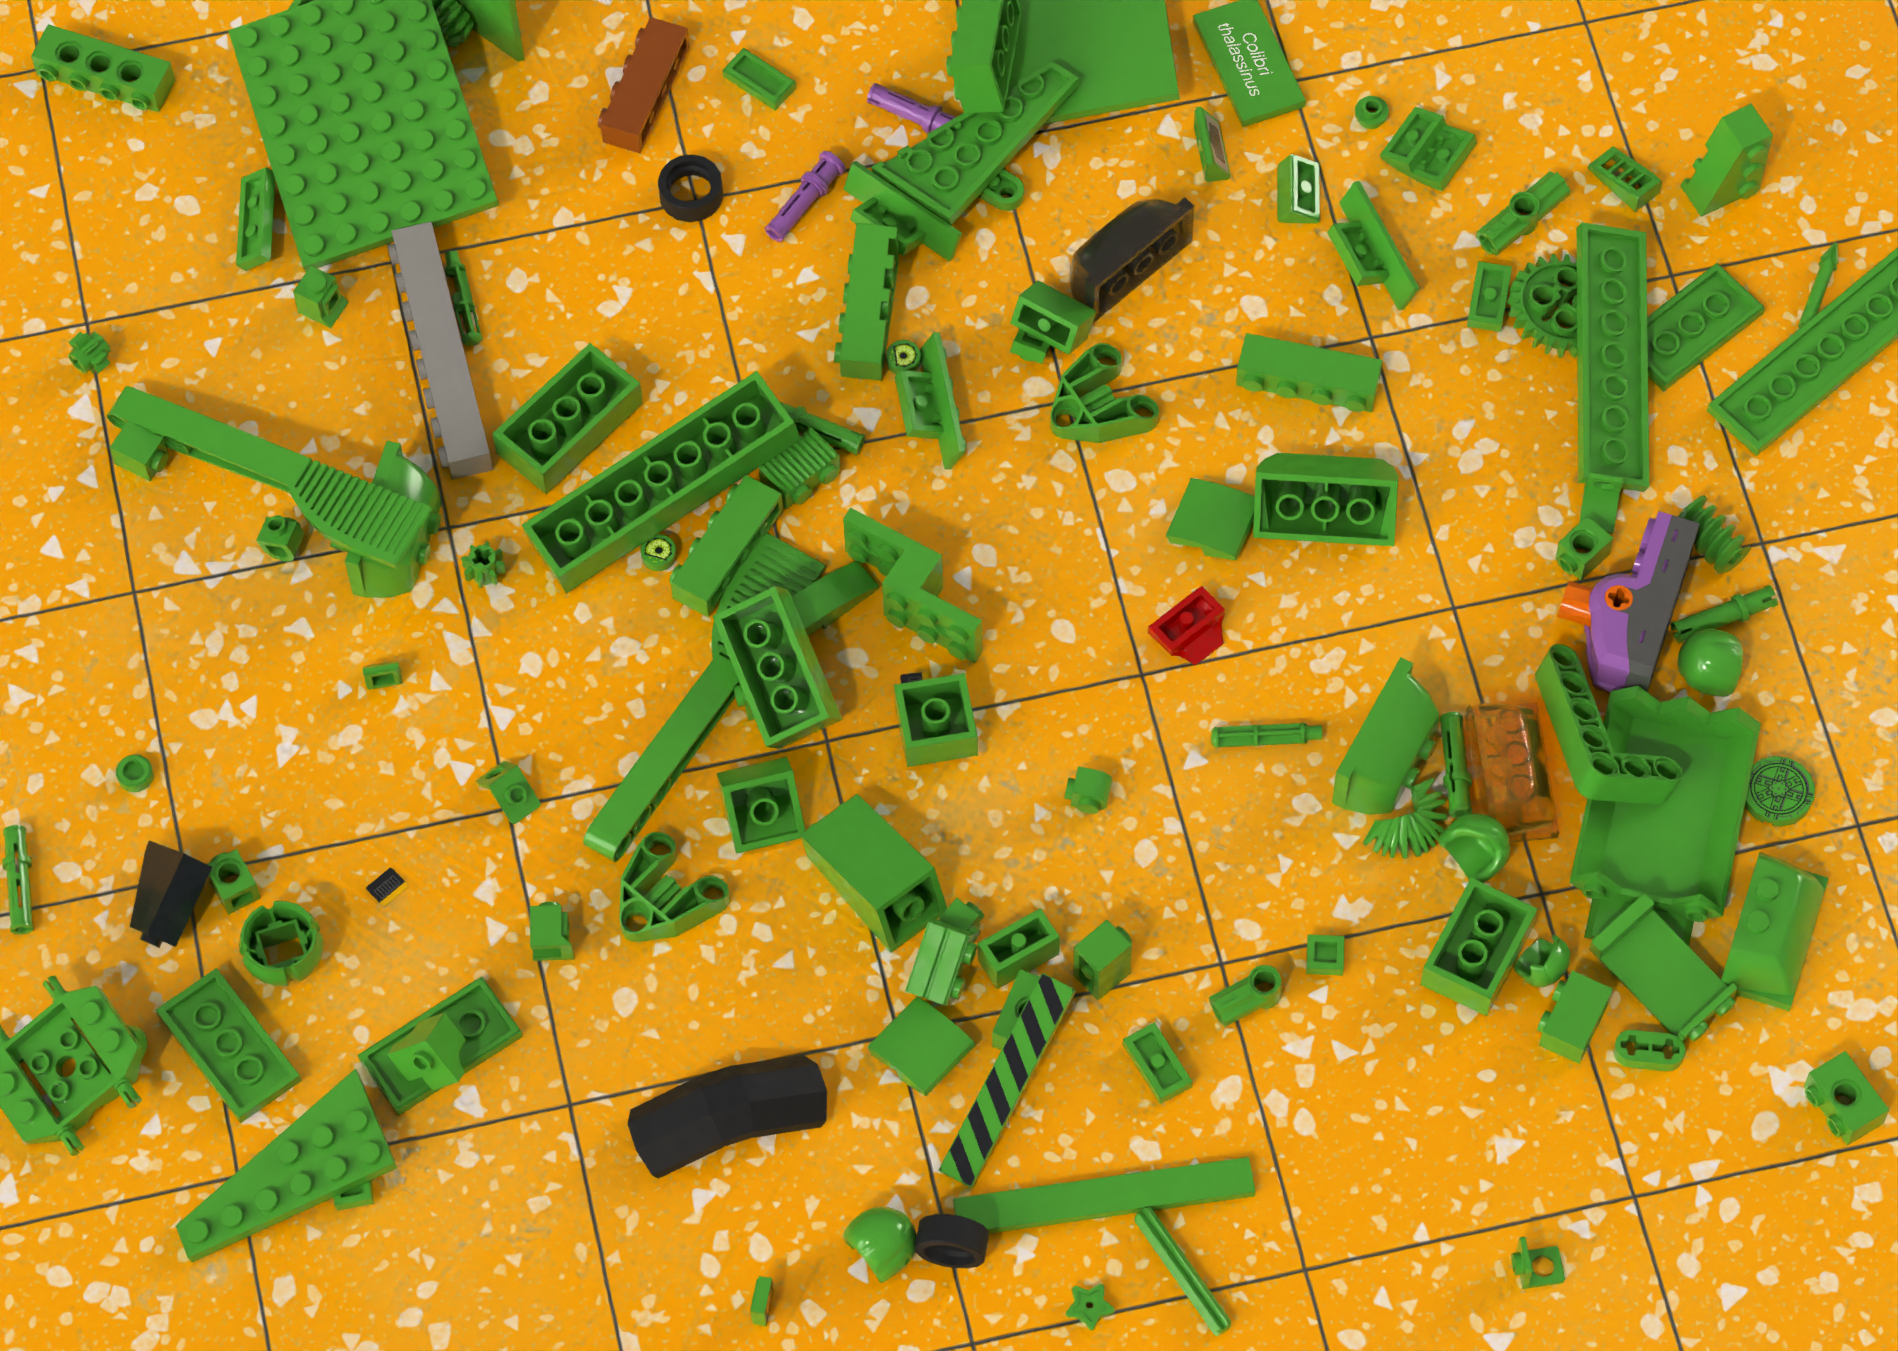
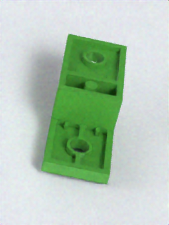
M850 508L843 518L845 552L859 563L866 562L878 568L879 572L886 577L882 582L884 616H886L887 620L897 627L903 628L905 626L916 632L927 643H937L947 648L951 655L960 660L966 658L976 663L982 654V620L938 598L943 589L942 555Z

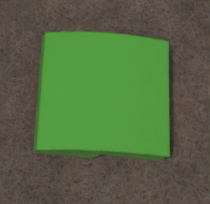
M1415 106L1380 156L1382 160L1401 173L1424 185L1443 191L1473 150L1477 141L1475 134L1446 125L1443 115Z
M1191 478L1166 533V537L1172 544L1201 548L1205 556L1237 561L1254 522L1255 497L1225 485Z
M917 996L867 1047L873 1057L895 1070L901 1081L927 1096L976 1045L951 1020Z

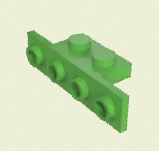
M854 161L851 164L843 190L863 203L853 209L850 218L855 224L863 223L898 227L899 254L902 256L924 244L948 261L954 258L962 232L859 162Z
M1355 181L1339 202L1349 222L1333 224L1327 233L1356 286L1384 283L1398 310H1404L1420 288L1360 181Z
M933 332L920 348L924 372L900 370L895 376V382L907 437L938 439L944 469L951 470L966 452V441L961 433L959 409L955 405L952 391L953 381L949 376L946 363V349L942 345L940 333Z

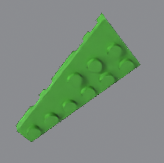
M1051 61L1020 79L1018 85L1007 92L1004 112L962 113L928 133L927 138L911 148L906 146L897 151L898 155L885 163L880 161L871 167L872 172L952 225L1080 85L1079 78Z
M356 1068L176 1225L186 1255L191 1262L197 1261L398 1168Z

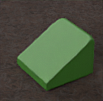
M399 660L363 666V674L367 689L369 690L402 683Z

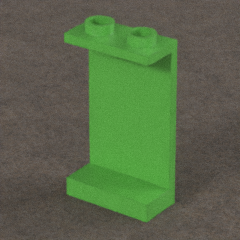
M1644 893L1591 941L1589 950L1670 1034L1679 1037L1683 1043L1689 1038L1695 1042L1709 1029L1710 1026L1706 1023L1716 1013L1719 1017H1722L1736 1004L1733 998L1738 988L1734 983L1728 987L1657 915L1653 910L1655 903Z

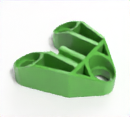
M1100 343L1086 350L1062 374L1051 410L1050 428L1052 433L1062 439L1102 443L1152 431L1158 424L1159 407L1153 399L1144 395H1133L1115 399L1111 388L1105 384L1120 375L1122 356L1115 347ZM1109 357L1115 361L1116 365H1104L1098 360ZM1138 409H1148L1152 412L1153 416L1143 417L1136 414L1135 411ZM1061 415H1070L1075 419V422L1069 426L1061 427L1057 424L1056 420Z
M652 832L647 834L637 846L621 876L619 920L622 934L626 939L633 942L677 937L727 908L730 901L728 885L718 877L705 876L681 890V887L671 876L665 875L661 879V876L676 861L675 841L665 833ZM664 844L670 848V853L656 855L651 853L650 850L655 845ZM717 888L722 891L723 897L712 900L705 898L703 894L708 889ZM633 916H641L646 919L647 924L642 930L632 931L626 926L627 921Z

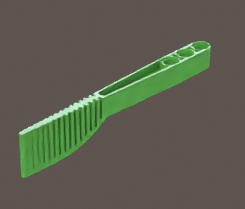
M126 386L107 414L108 420L121 430L130 421L163 437L166 447L290 493L305 518L325 538L346 550L393 568L398 567L433 511L428 505L401 496L398 493H393L373 483H368L366 480H360L356 476L352 477L351 474H345L341 470L337 471L333 467L329 468L326 464L321 465L319 461L315 460L313 462L309 457L133 387Z
M766 533L728 584L716 614L774 586L789 589L792 597L817 581L826 570L827 565ZM715 622L712 629L711 645L713 660L617 787L584 836L583 844L613 862H617L627 851L735 699L733 686L740 685Z

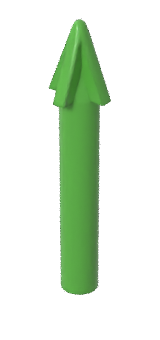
M1836 242L1820 257L1821 261L1818 264L1820 268L1799 321V328L1817 315L1832 272L1837 270L1838 244Z

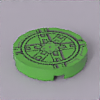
M1773 756L1761 759L1752 767L1745 808L1755 819L1761 822L1773 823L1772 826L1782 827L1795 824L1807 815L1814 801L1815 786L1812 777L1802 764L1790 758Z

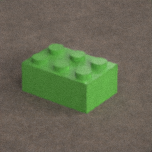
M1471 878L1423 967L1420 985L1487 1016L1534 927L1538 909Z

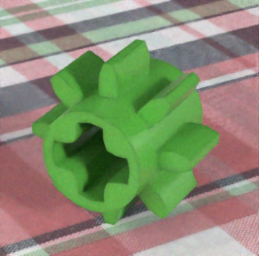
M79 332L68 342L72 347L68 358L80 372L86 374L90 370L92 373L97 372L99 374L110 364L106 357L111 352V348L98 333L92 332L88 335L87 333Z
M489 542L476 547L471 545L469 557L464 556L461 558L462 565L466 568L464 571L466 581L474 579L478 583L479 588L491 583L497 585L498 574L506 573L505 563L502 562V550L497 549L494 551L489 546Z

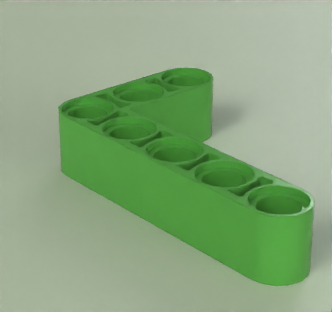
M1552 645L1536 670L1535 678L1578 792L1588 799L1656 805L1667 802L1682 779L1683 770L1675 760L1664 756L1614 753L1579 657L1574 650L1566 645Z

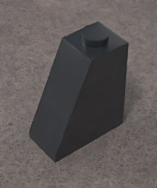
M149 840L145 849L130 922L131 928L142 932L140 940L160 948L162 942L174 947L177 946L212 866Z

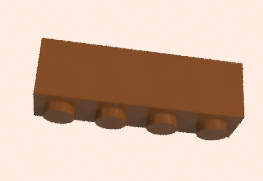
M653 17L649 18L645 29L640 28L638 31L635 51L633 55L629 54L626 57L621 81L614 83L608 109L603 108L598 119V127L601 128L604 143L640 154L690 47L688 28Z

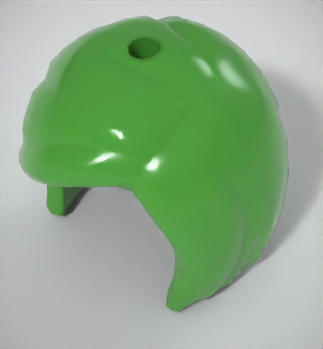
M1702 629L1694 632L1682 644L1677 658L1678 670L1686 683L1696 691L1711 696L1726 697L1735 691L1743 664V649L1740 640L1730 633L1717 629Z
M1467 814L1456 819L1442 832L1438 839L1440 846L1452 855L1469 881L1471 878L1482 883L1490 880L1506 865L1511 853L1506 829L1496 819L1484 814Z
M882 1206L869 1208L856 1216L846 1227L843 1237L846 1244L851 1249L855 1248L878 1278V1281L884 1283L901 1271L913 1258L917 1234L914 1225L907 1215L893 1208Z

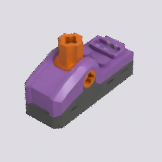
M1658 511L1656 519L1649 518L1640 549L1634 562L1632 575L1619 573L1606 576L1596 583L1594 588L1572 581L1568 582L1558 617L1584 625L1587 663L1593 687L1610 692L1640 686L1648 692L1689 566L1700 523Z

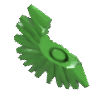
M1433 777L1411 788L1412 803H1414L1413 809L1415 810L1413 813L1394 819L1375 820L1363 844L1367 846L1373 839H1376L1373 851L1378 853L1383 845L1382 856H1385L1389 849L1390 858H1394L1398 846L1403 859H1407L1408 843L1416 857L1422 855L1421 849L1425 853L1429 852L1427 844L1434 848L1436 844L1433 839L1438 841L1440 837L1438 833L1442 834L1445 829L1433 821L1447 820V814L1432 812L1446 803L1445 799L1436 800L1442 795L1441 791L1425 794L1435 781Z

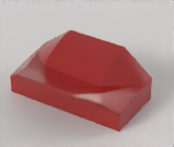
M1200 586L1149 625L1148 634L1171 656H1180L1193 665H1197L1224 644L1222 621L1225 609L1203 586Z

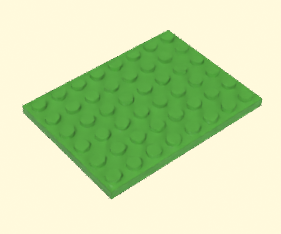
M314 0L228 30L305 272H307L310 266L320 268L392 243V230L432 222L433 228L499 206L432 0Z

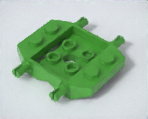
M50 976L47 978L49 982L45 980L43 986L53 998V1004L12 1038L7 1036L0 1025V1107L24 1142L37 1144L62 1141L70 1155L75 1156L80 1153L78 1150L83 1151L85 1148L75 1132L88 1122L97 1108L115 1100L119 1096L122 1097L130 1109L137 1106L135 1102L139 1104L142 1101L132 1085L137 1082L144 1049L102 989L92 986L68 992L64 990L56 976ZM68 1059H74L76 1062L75 1071L72 1075L64 1077L62 1074L63 1064ZM25 1062L60 1112V1116L56 1118L21 1067V1063Z

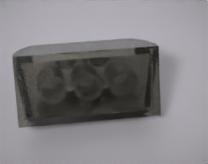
M1185 197L1177 204L1161 199L1136 201L1096 232L1073 254L1069 272L1072 296L1078 302L1097 311L1093 323L1192 242L1194 205Z

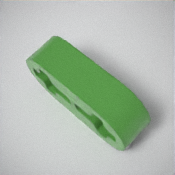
M1626 1030L1620 1033L1613 1049L1615 1059L1622 1066L1657 1071H1673L1679 1068L1686 1051L1685 1044L1676 1035L1639 1030ZM1627 1042L1634 1043V1048L1637 1049L1634 1055H1628V1051L1625 1048ZM1664 1046H1670L1672 1053H1675L1672 1059H1665V1054L1662 1052Z

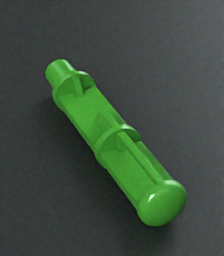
M449 251L445 254L447 263L445 273L448 277H453L456 293L452 295L462 343L466 346H475L482 341V334L471 296L466 268L460 262L458 252ZM470 312H473L477 332L474 330ZM459 314H462L466 331L465 335L463 333Z
M1303 722L1213 727L1211 731V743L1215 748L1305 744L1308 740H1322V725L1308 726Z

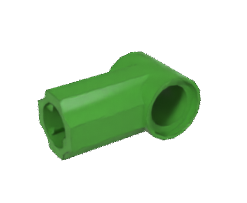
M1269 965L1257 966L1250 972L1248 977L1210 996L1209 1003L1218 1021L1226 1027L1260 1008L1268 1009L1278 1004L1282 993L1280 974L1274 967ZM1262 982H1269L1274 988L1267 992H1261L1256 989V986Z

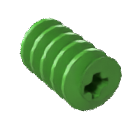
M1703 495L1687 505L1678 517L1700 523L1695 540V550L1699 554H1705L1704 559L1709 564H1714V569L1718 574H1723L1736 567L1746 557L1751 547L1747 546L1743 549L1740 547L1745 540L1743 534L1735 538L1731 537L1736 529L1733 524L1724 529L1722 528L1726 521L1724 515H1720L1715 519L1712 518L1717 507L1711 505L1704 509L1703 506L1708 498Z

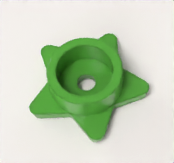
M1099 1284L1090 1290L1073 1286L1074 1303L1066 1311L1068 1318H1078L1092 1331L1103 1316L1114 1314L1115 1309L1104 1300L1103 1284ZM1092 1303L1093 1307L1087 1308L1086 1304Z

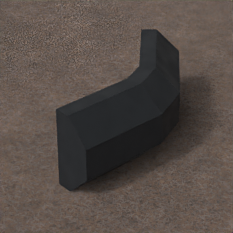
M804 1055L732 1065L700 1075L630 1109L627 1125L637 1153L652 1176L659 1179L725 1146L740 1141L822 1127L827 1118V1089L818 1064Z

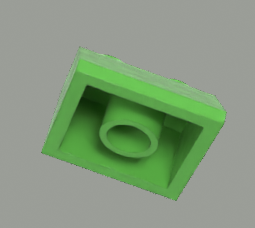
M787 757L717 773L722 801L736 854L801 838L800 835L805 832V826L793 770Z

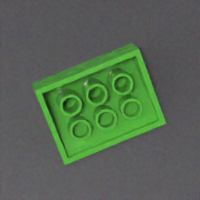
M456 0L470 14V18L474 23L472 28L475 32L517 62L524 60L515 0Z

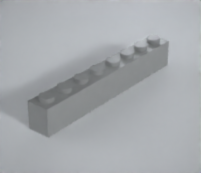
M432 222L392 230L394 244L388 245L392 265L399 264L401 272L395 273L399 294L406 292L408 301L402 302L406 322L413 321L415 330L409 331L413 351L420 350L422 359L416 360L420 380L427 379L429 388L423 389L428 409L435 408L436 417L430 418L435 439L442 437L444 447L438 448L442 468L449 467L452 480L492 471L490 452Z

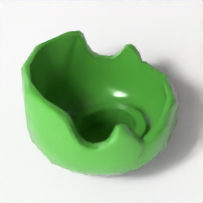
M1552 936L1554 943H1550L1543 938L1536 940L1518 958L1514 965V971L1526 983L1537 988L1546 987L1556 983L1567 972L1571 951L1567 944L1558 936Z

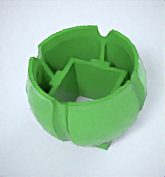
M274 901L273 907L270 909L265 908L263 905L258 907L245 920L239 939V950L241 955L244 956L242 960L246 969L255 978L272 986H289L291 980L301 982L316 969L323 954L324 941L322 934L319 933L320 927L317 920L301 906L288 901ZM299 937L304 955L268 965L264 948Z

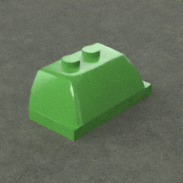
M386 441L372 483L393 493H398L401 496L428 505L433 511L397 568L348 551L345 565L353 595L366 598L394 597L411 592L421 564L426 565L431 549L428 543L431 534H437L441 521L439 511L442 500L436 485L419 466L403 457L400 443Z
M1293 453L1273 454L1265 458L1256 468L1253 538L1394 546L1398 474L1392 465L1378 458Z
M1401 657L1336 771L1332 804L1345 810L1368 815L1391 813L1405 789L1411 790L1420 774V770L1417 769L1422 759L1428 761L1436 745V741L1433 738L1438 730L1439 711L1428 691L1412 676V662Z
M1759 852L1721 978L1728 987L1732 983L1738 988L1737 996L1790 1011L1829 879L1828 877L1804 871L1784 860Z

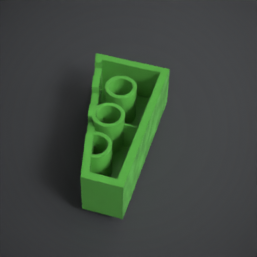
M856 223L853 254H849L848 260L850 280L849 283H845L843 294L846 312H841L839 319V333H843L842 343L836 342L834 363H840L841 377L882 381L899 267L898 227Z

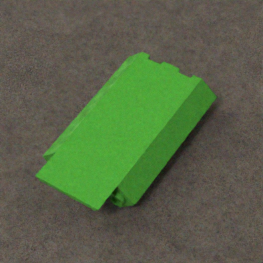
M1640 686L1610 691L1603 724L1614 753L1669 757L1681 766L1683 776L1664 804L1599 801L1587 798L1569 882L1581 890L1584 896L1592 899L1584 938L1594 939L1641 895L1646 893L1655 903L1653 910L1689 946L1694 922H1704L1709 918L1723 916L1761 723L1740 707L1710 713L1689 696L1660 702Z

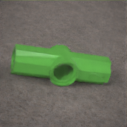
M1548 172L1527 191L1518 192L1513 195L1509 205L1477 231L1476 238L1479 240L1481 247L1488 254L1497 256L1521 235L1532 233L1536 229L1538 221L1570 196L1571 189L1566 184L1565 179L1557 172ZM1518 212H1526L1529 215H1520Z

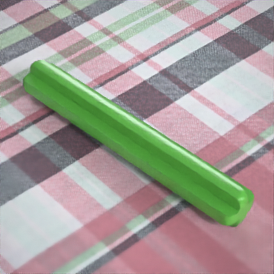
M1150 1207L1139 1211L1135 1215V1223L1210 1330L1216 1336L1226 1332L1232 1324L1230 1318L1156 1213Z

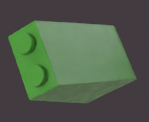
M858 794L847 802L840 804L833 812L819 822L812 824L800 835L807 857L890 953L926 928L928 921L937 920L947 909L935 868Z

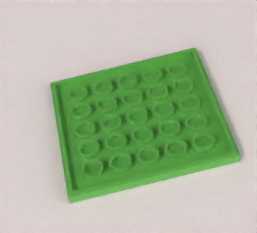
M1018 0L1022 11V18L1008 91L1017 86L1020 79L1051 61L1079 78L1080 85L1044 124L1180 100L1165 0Z

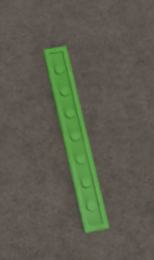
M1245 1157L953 1198L955 1215L977 1221L984 1225L990 1234L1133 1214L1147 1207L1152 1208L1154 1211L1254 1197L1255 1186L1250 1159Z

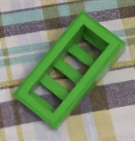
M1613 146L1588 165V170L1634 212L1638 211L1660 193L1662 181L1651 171ZM1611 159L1614 160L1616 163L1607 170L1602 167ZM1620 168L1624 170L1618 176L1613 174ZM1628 176H1631L1633 179L1628 183L1623 181ZM1639 183L1641 185L1640 188H1638L1637 190L1633 188L1635 185Z

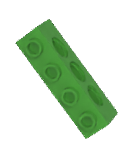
M49 24L31 55L36 73L43 79L52 82L55 80L69 84L79 91L88 90L95 92L108 100L127 102L140 110L149 109L160 112L175 82L171 62Z

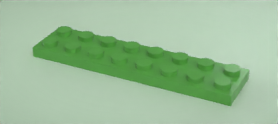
M1581 222L1576 228L1578 483L1585 484L1589 473L1624 478L1622 489L1645 492L1649 488L1646 232Z
M1898 248L1708 404L1707 412L1756 456L1898 339Z

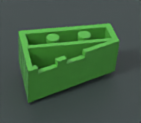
M1752 104L1720 119L1705 144L1708 149L1703 160L1701 158L1695 160L1692 165L1696 170L1691 179H1684L1680 185L1701 217L1741 198H1751L1760 190L1773 134Z

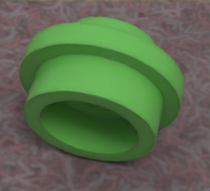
M1364 97L1355 106L1357 121L1367 129L1380 127L1388 118V105L1379 97ZM1374 109L1376 112H1369L1367 110Z

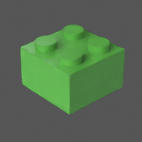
M965 673L894 685L895 707L907 767L978 756V736Z

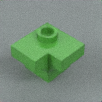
M444 1012L419 1021L406 1038L392 1046L387 1055L409 1082L422 1077L432 1091L459 1082L465 1073L460 1064L459 1053L466 1039Z

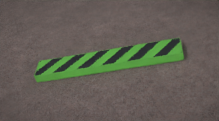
M1044 973L1041 974L938 1170L939 1172L973 1189L1075 995L1076 990Z

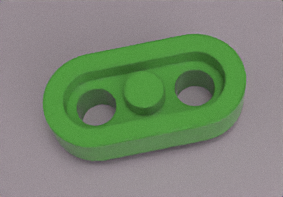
M1002 169L978 197L1000 210L1011 211L1022 204L1024 200V185L1019 178ZM1005 194L1012 195V197L1010 198H1004L1002 196Z

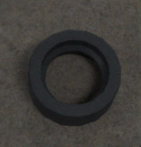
M693 154L679 156L669 161L660 172L658 178L660 203L666 213L676 220L684 222L702 221L712 216L720 207L723 199L721 172L709 159ZM694 175L703 177L710 183V192L705 197L696 201L679 200L671 194L670 188L672 184L684 176Z
M950 1214L925 1216L919 1221L915 1252L924 1260L944 1267H978L985 1262L989 1231L977 1221L962 1216Z

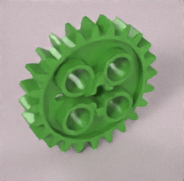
M1552 254L1547 263L1540 256L1535 265L1528 262L1524 272L1519 271L1515 281H1513L1507 304L1511 305L1508 315L1509 317H1516L1513 325L1514 329L1524 328L1521 336L1522 339L1534 338L1533 348L1543 344L1545 345V354L1547 355L1552 348L1557 349L1559 358H1562L1565 350H1569L1571 356L1576 358L1577 295L1575 296V294H1577V261L1576 263H1571L1569 254L1565 255L1563 261H1558L1556 255ZM1559 325H1564L1568 329L1562 328Z

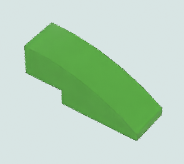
M855 561L810 584L793 595L792 599L809 636L820 627L823 629L827 628L877 591L879 585L859 562Z

